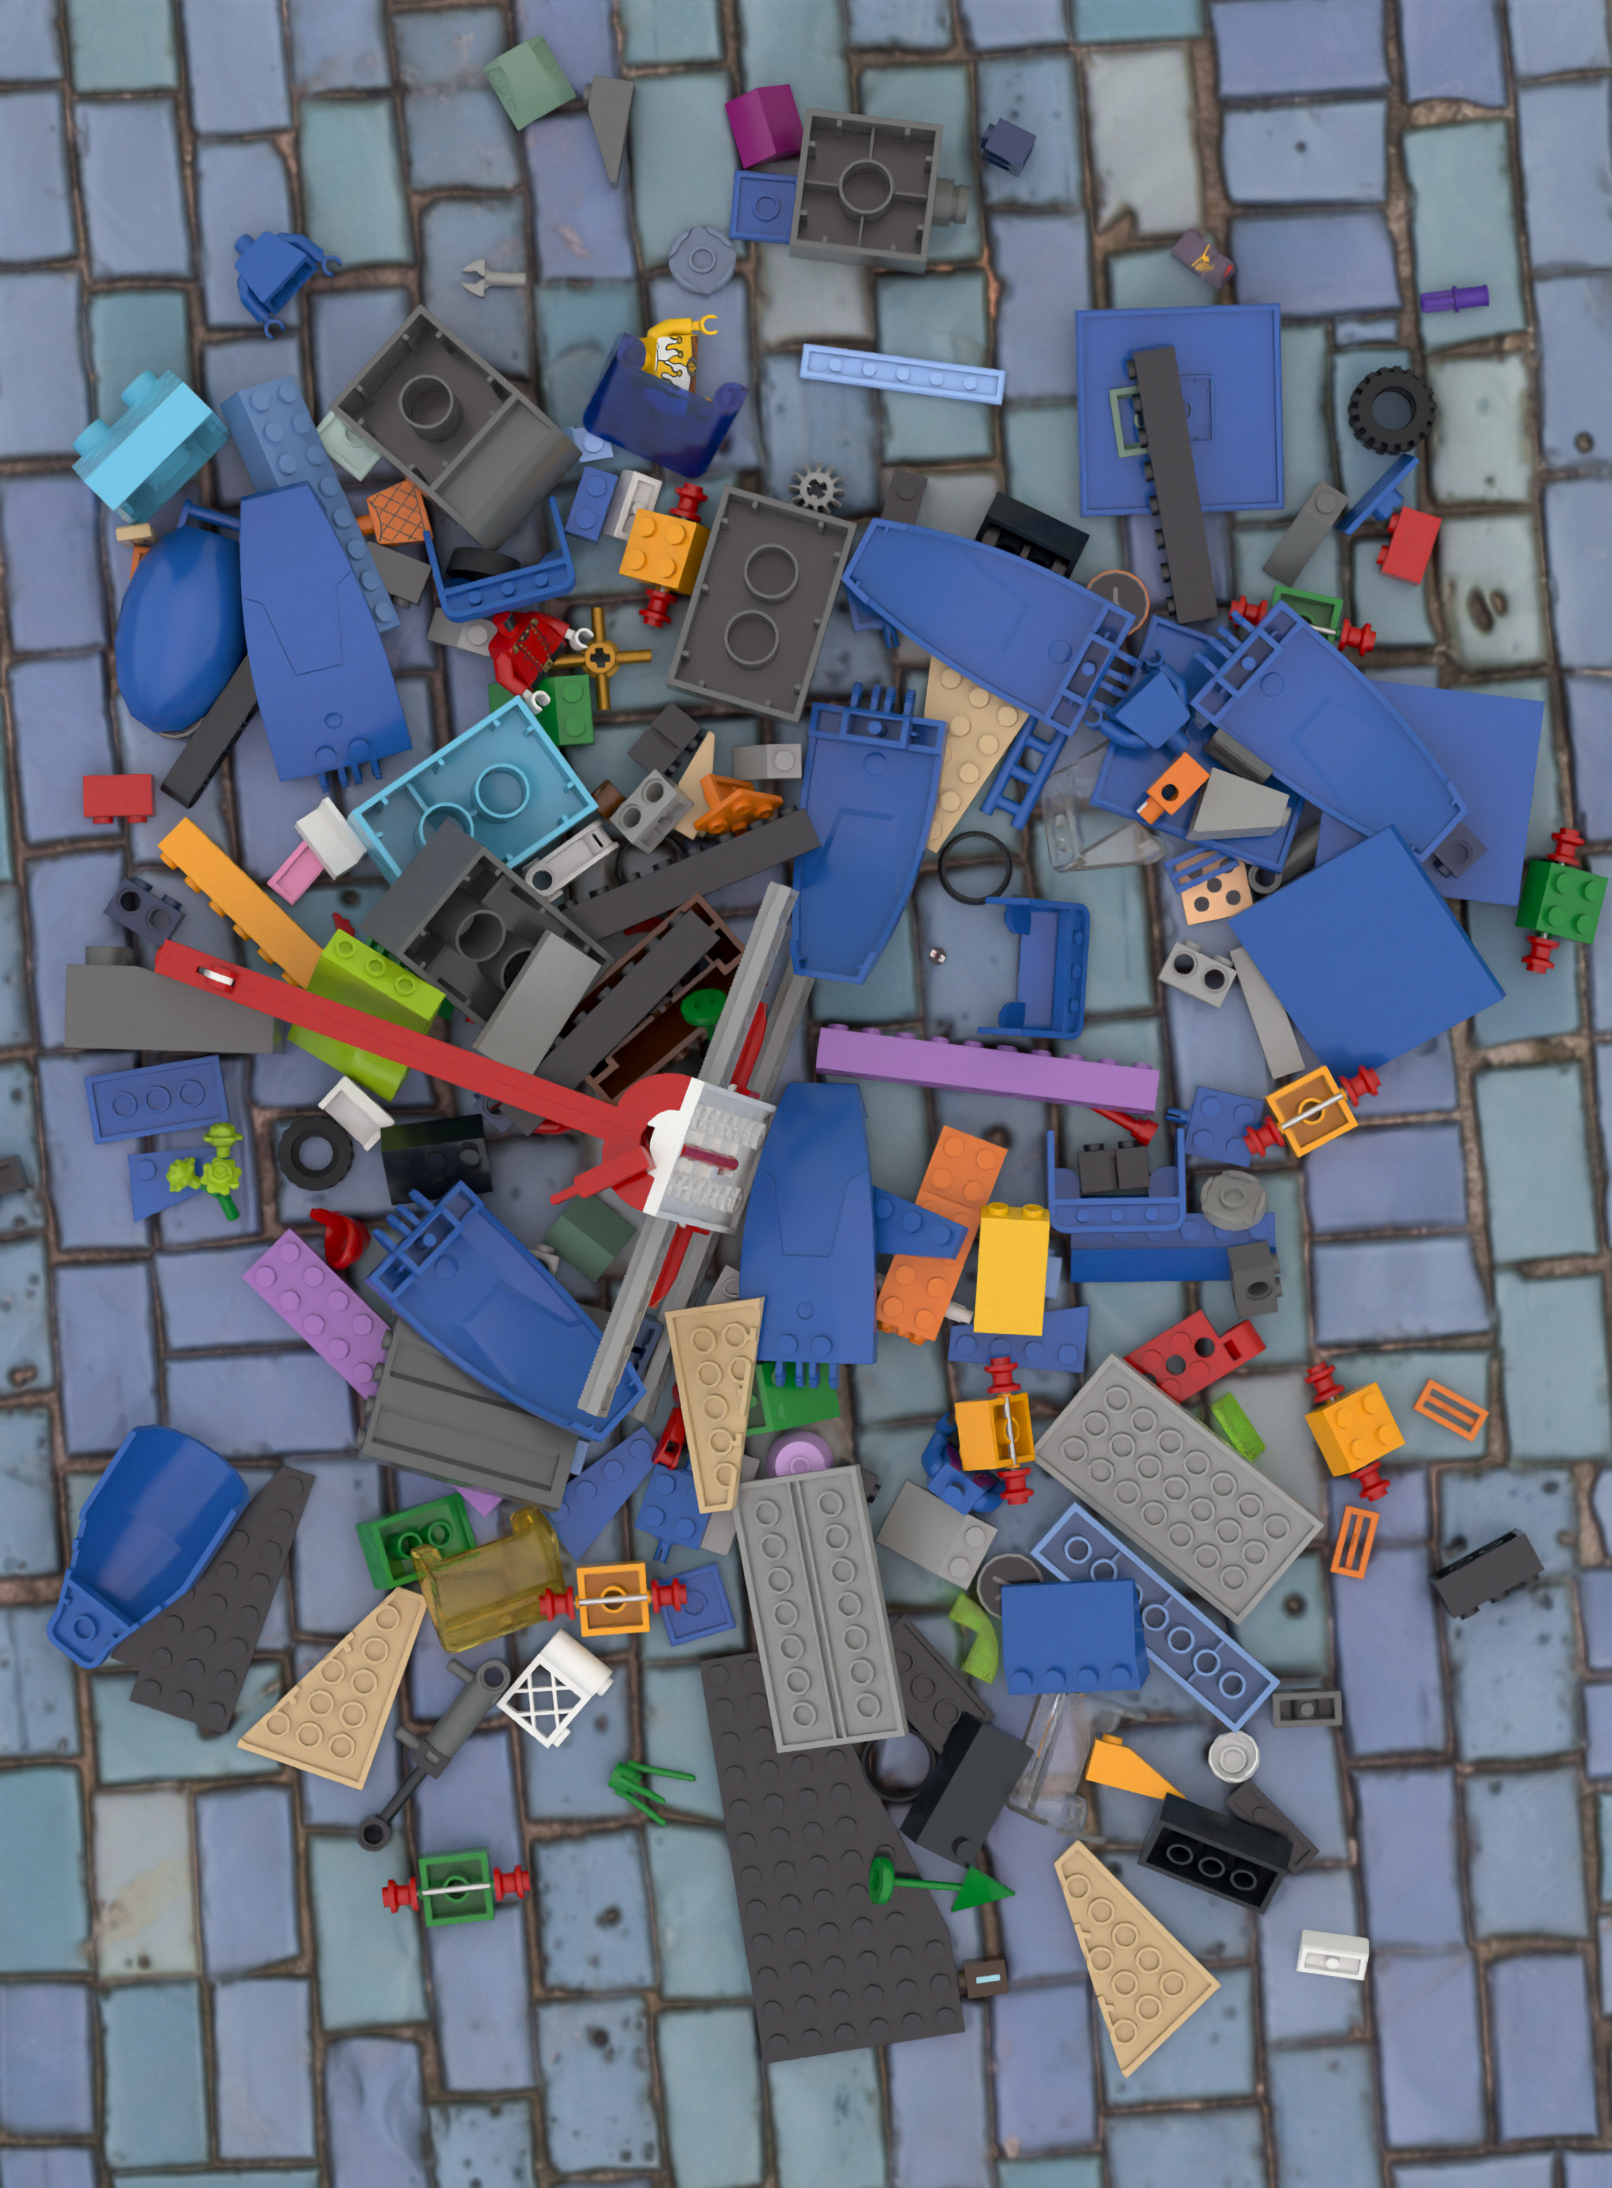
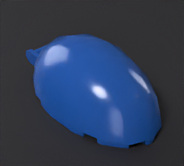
M186 499L177 527L163 534L138 562L122 598L114 642L119 690L131 716L154 733L182 731L205 717L248 653L241 593L240 534L236 541L209 531L186 526L189 517L239 532L240 518L195 505L193 500Z

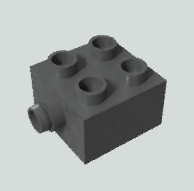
M806 108L789 243V257L925 274L931 225L949 227V222L966 224L970 187L961 184L955 186V179L937 177L944 125Z

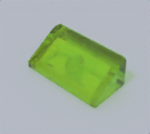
M1228 1392L1209 1404V1408L1239 1453L1252 1462L1265 1450L1264 1442L1232 1393Z

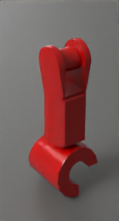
M677 1381L672 1387L671 1394L674 1402L679 1407L672 1408L664 1431L651 1458L652 1463L657 1464L661 1462L667 1465V1469L671 1471L679 1461L686 1439ZM668 1441L675 1443L672 1452L665 1450Z

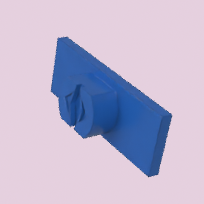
M1403 453L1334 528L1338 532L1350 536L1370 514L1377 521L1387 519L1393 512L1391 508L1393 506L1397 508L1404 499V496L1395 487L1420 461L1415 456Z

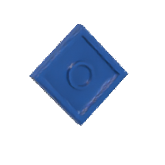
M735 170L729 240L789 245L798 175Z
M717 1561L657 1579L660 1586L671 1585L673 1578L679 1577V1584H686L688 1604L681 1605V1612H676L672 1605L662 1606L660 1610L671 1647L736 1628Z

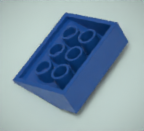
M1134 1578L1002 1585L1003 1662L1009 1695L1140 1690L1150 1673Z

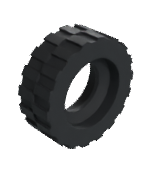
M323 1116L305 1117L292 1123L284 1131L282 1139L278 1144L279 1152L277 1158L280 1162L282 1173L287 1176L291 1183L309 1191L325 1190L336 1186L346 1177L354 1159L353 1142L348 1135L349 1133L335 1120ZM310 1137H322L332 1147L333 1155L331 1162L321 1170L308 1169L299 1158L301 1144Z

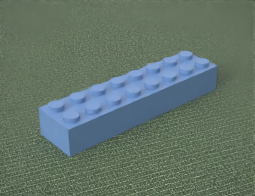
M293 374L237 391L219 406L257 493L308 480L327 509V515L363 589L380 636L383 637L402 625Z
M1074 1499L1029 1548V1553L1062 1582L1134 1578L1147 1656L1234 1733L1240 1730L1281 1683L1274 1674Z

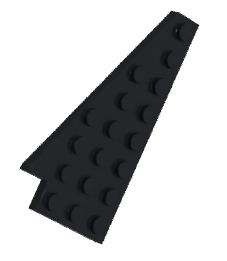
M283 1465L249 1502L192 1590L123 1640L112 1652L110 1658L140 1668L129 1701L224 1734L227 1733L316 1478L315 1475Z

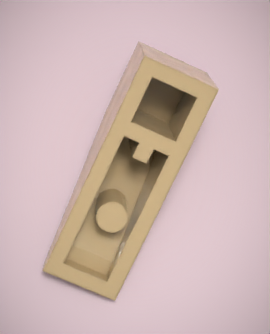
M710 731L707 733L678 783L679 788L691 799L694 806L676 824L673 830L692 841L695 840L697 835L703 838L706 834L704 831L695 830L693 823L711 810L704 799V791L699 781L707 774H713L715 734Z

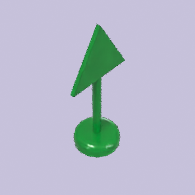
M702 989L688 995L681 1004L684 1020L693 1026L706 1027L709 1042L713 1040L712 1037L714 1032H716L714 1024L720 1020L719 1016L722 1015L721 1012L725 1007L726 994L716 989Z
M879 1856L872 1862L869 1874V1897L874 1905L888 1903L894 1886L958 1891L950 1909L951 1913L1015 1895L1013 1890L971 1865L962 1883L895 1878L892 1862L887 1857Z

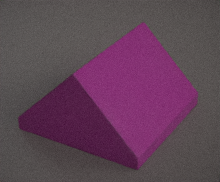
M790 84L755 88L724 104L744 170L801 153L803 127Z

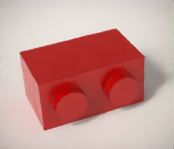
M1405 506L1399 510L1398 514L1393 512L1386 532L1392 533L1388 546L1381 545L1376 559V564L1381 566L1378 574L1416 587L1419 586L1442 519Z
M152 774L83 776L84 817L93 818V824H113V818L127 817V823H147V817L156 816L155 776Z

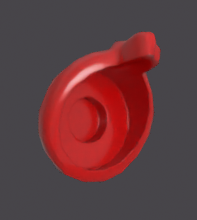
M323 1208L311 1209L309 1216L317 1222L326 1225L324 1252L329 1266L336 1270H344L349 1265L359 1261L370 1247L371 1236L364 1223L343 1216L340 1211H329Z

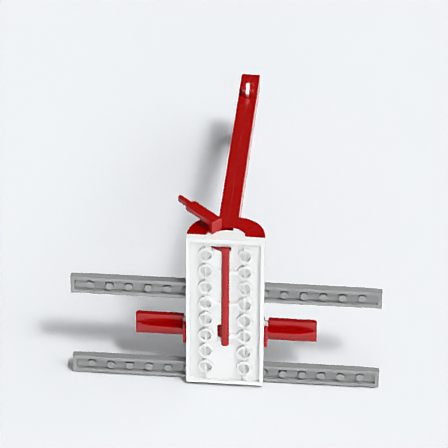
M772 881L768 885L767 892L765 893L766 896L763 897V904L760 905L761 908L759 913H757L758 917H756L755 925H753L754 929L751 930L752 933L748 938L749 941L747 946H745L744 954H742L743 958H741L740 966L736 971L737 974L735 979H733L734 982L732 987H730L731 991H729L727 996L728 999H726L724 1004L725 1007L721 1012L722 1015L719 1016L720 1020H718L719 1023L717 1028H715L716 1032H714L713 1040L710 1041V1048L707 1049L708 1052L706 1057H704L705 1061H703L701 1073L698 1074L699 1077L696 1079L676 1073H661L646 1077L633 1084L623 1094L617 1106L202 951L165 939L164 945L159 947L155 955L154 962L156 967L154 972L603 1139L602 1164L574 1177L575 1185L550 1197L551 1204L558 1205L578 1194L582 1198H588L611 1187L624 1202L637 1210L647 1213L648 1217L645 1218V1225L642 1226L643 1229L641 1234H639L640 1238H638L637 1246H635L636 1250L633 1251L634 1254L630 1259L631 1262L629 1267H627L626 1275H624L625 1279H623L622 1287H620L618 1292L619 1295L617 1300H615L616 1303L614 1308H612L613 1312H611L610 1320H608L606 1325L607 1328L603 1333L604 1336L602 1341H600L601 1344L599 1349H597L598 1353H596L594 1358L595 1361H593L591 1366L592 1369L589 1370V1377L586 1378L587 1382H585L584 1390H582L583 1394H581L577 1408L594 1416L607 1418L616 1386L620 1383L647 1307L657 1309L659 1301L665 1297L664 1304H662L663 1307L658 1316V1320L664 1325V1328L641 1377L647 1393L627 1414L643 1422H653L661 1393L665 1389L674 1365L665 1312L695 1307L721 1234L725 1233L733 1236L736 1234L751 1193L760 1156L778 1108L769 1103L815 981L813 977L795 975L790 957L789 964L787 965L788 968L785 969V976L782 977V984H780L779 992H777L775 997L776 1000H774L772 1005L773 1008H771L769 1013L770 1016H768V1020L766 1019L768 1004L760 1002L788 926L786 925L800 892Z

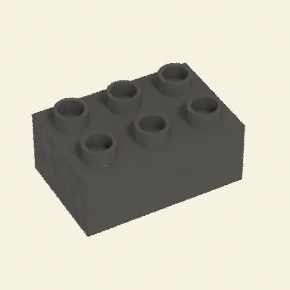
M724 485L666 680L667 689L798 728L840 589L841 578L845 572L857 532V524Z

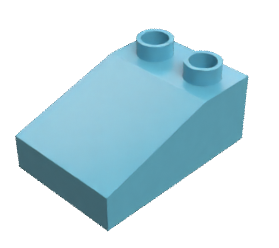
M169 369L159 379L150 370L143 372L121 395L120 399L130 409L111 428L101 418L97 419L80 434L72 445V448L81 456L72 468L116 514L130 525L147 523L233 437L231 431L218 416Z
M517 695L354 809L346 821L367 848V854L390 886H392L446 819L486 847L513 871L595 812L599 806L520 695Z

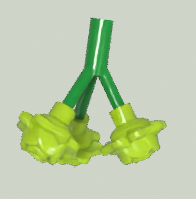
M221 1122L211 1125L209 1133L203 1135L204 1141L216 1147L217 1157L213 1158L212 1164L206 1163L203 1165V1176L199 1177L195 1174V1158L186 1157L184 1160L176 1159L175 1162L171 1163L166 1173V1179L170 1182L169 1191L172 1193L175 1191L178 1193L183 1188L189 1186L195 1190L199 1188L217 1198L227 1220L234 1221L240 1216V1213L230 1195V1189L236 1190L239 1188L238 1179L242 1174V1170L239 1167H235L233 1159L227 1160V1157H230V1147L236 1143V1140H242L243 1135L237 1133L235 1126L231 1123Z

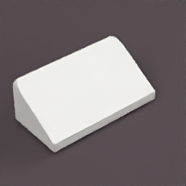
M623 470L603 534L628 542L637 509L640 508L653 512L662 481L636 471Z
M1302 1930L1296 1971L1364 1980L1369 1958V1940L1362 1937Z

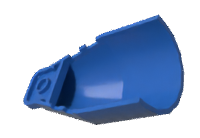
M154 1424L137 1426L131 1429L81 1508L79 1515L81 1522L77 1537L73 1539L71 1549H74L70 1567L66 1569L57 1609L46 1627L47 1636L51 1643L79 1666L85 1669L96 1668L107 1660L115 1646L192 1590L250 1502L248 1487L238 1471L219 1453L198 1439L176 1429Z

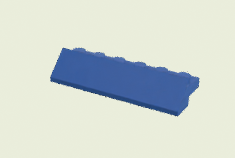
M1266 1212L1259 1223L1251 1228L1239 1231L1223 1230L1216 1227L1202 1213H1186L1183 1225L1173 1232L1070 1234V1283L1230 1281L1227 1248L1268 1241L1270 1253H1276L1275 1212Z

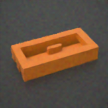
M1429 1378L1424 1389L1419 1394L1418 1400L1412 1407L1472 1442L1489 1414L1488 1411ZM1435 1389L1479 1414L1478 1418L1474 1420L1430 1395L1431 1390ZM1427 1400L1473 1427L1468 1432L1423 1407V1404Z
M1345 1504L1329 1571L1364 1579L1380 1513ZM1355 1514L1357 1516L1345 1565L1340 1567L1339 1563L1351 1515ZM1367 1517L1370 1520L1358 1569L1352 1570L1363 1519Z

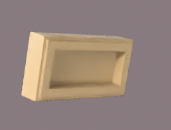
M149 523L122 526L116 529L117 541L124 547L152 544L158 540L157 530Z

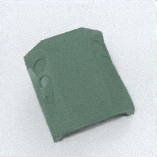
M543 35L521 43L483 68L484 73L518 132L561 105L577 99L575 92L554 58Z

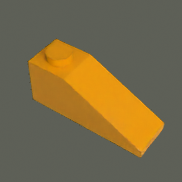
M1104 1733L1103 1738L1094 1736L1084 1774L1086 1780L1162 1800L1167 1792L1186 1799L1181 1791L1131 1747L1123 1744L1122 1737L1109 1733Z

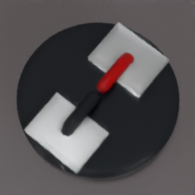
M934 948L929 953V959L933 964H942L946 959V953L941 948Z

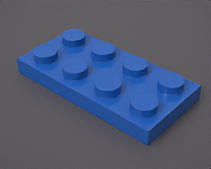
M220 1055L84 1077L95 1145L209 1126L215 1123L231 1122Z

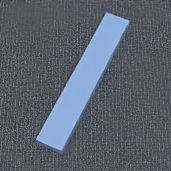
M804 343L799 379L1001 406L1006 371Z

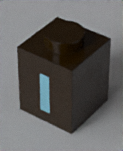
M1003 1954L963 1960L964 1969L957 1970L960 1991L967 1990L968 1999L1009 1993Z

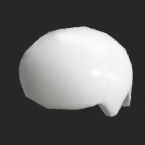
M1241 1730L1237 1733L1229 1732L1219 1735L1209 1749L1208 1763L1214 1775L1227 1783L1246 1781L1252 1777L1259 1767L1260 1751L1253 1737Z

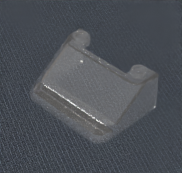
M1107 739L1049 776L1040 794L1050 865L1058 873L1148 865L1157 862L1167 854L1165 842L1158 836H1152L1136 820H1128L1088 805L1110 739Z

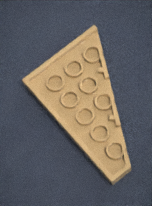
M931 655L923 718L950 723L938 801L927 845L928 849L938 854L1030 714L978 686L933 655Z
M402 1586L396 1587L240 1738L237 1747L362 1791L430 1596Z
M1077 1838L1053 1863L1121 2073L1128 2078L1221 1984Z

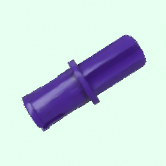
M1487 285L1457 289L1456 286H1452L1451 290L1422 293L1420 295L1421 310L1423 313L1454 310V313H1459V309L1489 306Z

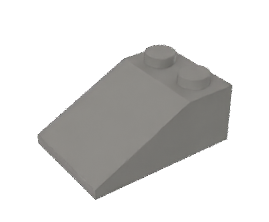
M906 1480L875 1541L967 1590L998 1528L972 1513L966 1516L962 1515L937 1495Z

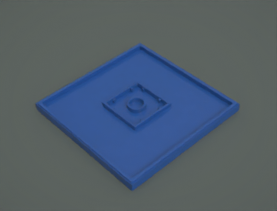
M1280 303L1074 310L1081 517L1151 514L1148 496L1154 495L1152 482L1146 483L1143 470V462L1148 461L1147 454L1122 458L1118 457L1108 390L1136 385L1135 380L1129 381L1126 360H1131L1130 351L1168 344L1173 345L1175 349L1201 512L1285 509ZM1132 398L1119 399L1117 401L1124 445L1138 443L1137 427L1133 421L1134 409ZM1139 414L1138 423L1141 427H1143L1141 414Z
M1153 614L1137 656L1139 660L1143 661L1141 668H1133L1130 678L1134 681L1131 686H1127L1126 692L1128 694L1149 673L1145 668V657L1153 664L1160 661L1155 656V650L1157 649L1164 653L1165 664H1170L1185 680L1189 701L1213 674L1194 657L1197 651L1205 654L1217 668L1225 661L1226 657L1210 646L1207 640L1211 635ZM1214 637L1231 653L1236 648L1231 643ZM1189 704L1187 710L1191 717L1180 730L1191 742L1183 751L1194 759L1207 773L1214 767L1233 774L1203 751V747L1218 728L1210 722L1200 730L1193 722V719L1197 717L1195 715L1196 709ZM1111 739L1109 740L1088 805L1278 875L1282 873L1306 801L1304 797L1271 774L1262 785L1290 795L1287 807L1291 808V812L1285 827L1280 826L1270 836L1191 841L1185 838L1202 785L1172 816L1164 811L1150 825L1136 811L1150 797L1145 792L1146 788L1177 755L1166 743L1157 750L1147 748L1140 751L1118 745ZM1168 784L1162 790V796L1166 800H1169L1175 794V788L1172 784Z
M1369 680L1408 723L1447 777L1452 781L1469 810L1461 822L1488 849L1458 879L1452 874L1446 878L1433 865L1437 859L1432 854L1423 863L1419 862L1442 897L1518 906L1545 702ZM1322 810L1314 868L1365 840L1368 836ZM1454 844L1450 847L1448 858L1452 863L1461 864L1466 860L1467 852L1462 845Z
M1393 823L1241 910L1227 920V923L1321 1064L1327 1066L1338 1088L1342 1087L1338 1077L1342 1075L1348 1079L1358 1075V1067L1361 1065L1366 1070L1371 1067L1375 1070L1499 1002L1507 995Z

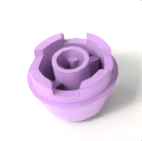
M803 1430L791 1431L779 1437L770 1447L766 1459L768 1477L834 1468V1458L828 1444L820 1436Z

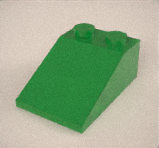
M589 674L543 678L533 693L544 691L550 697V703L542 706L535 700L536 704L542 708V711L534 716L555 746L562 748L595 745ZM499 683L488 685L490 714L515 698Z
M459 1492L355 1524L374 1589H392L480 1557L464 1502Z

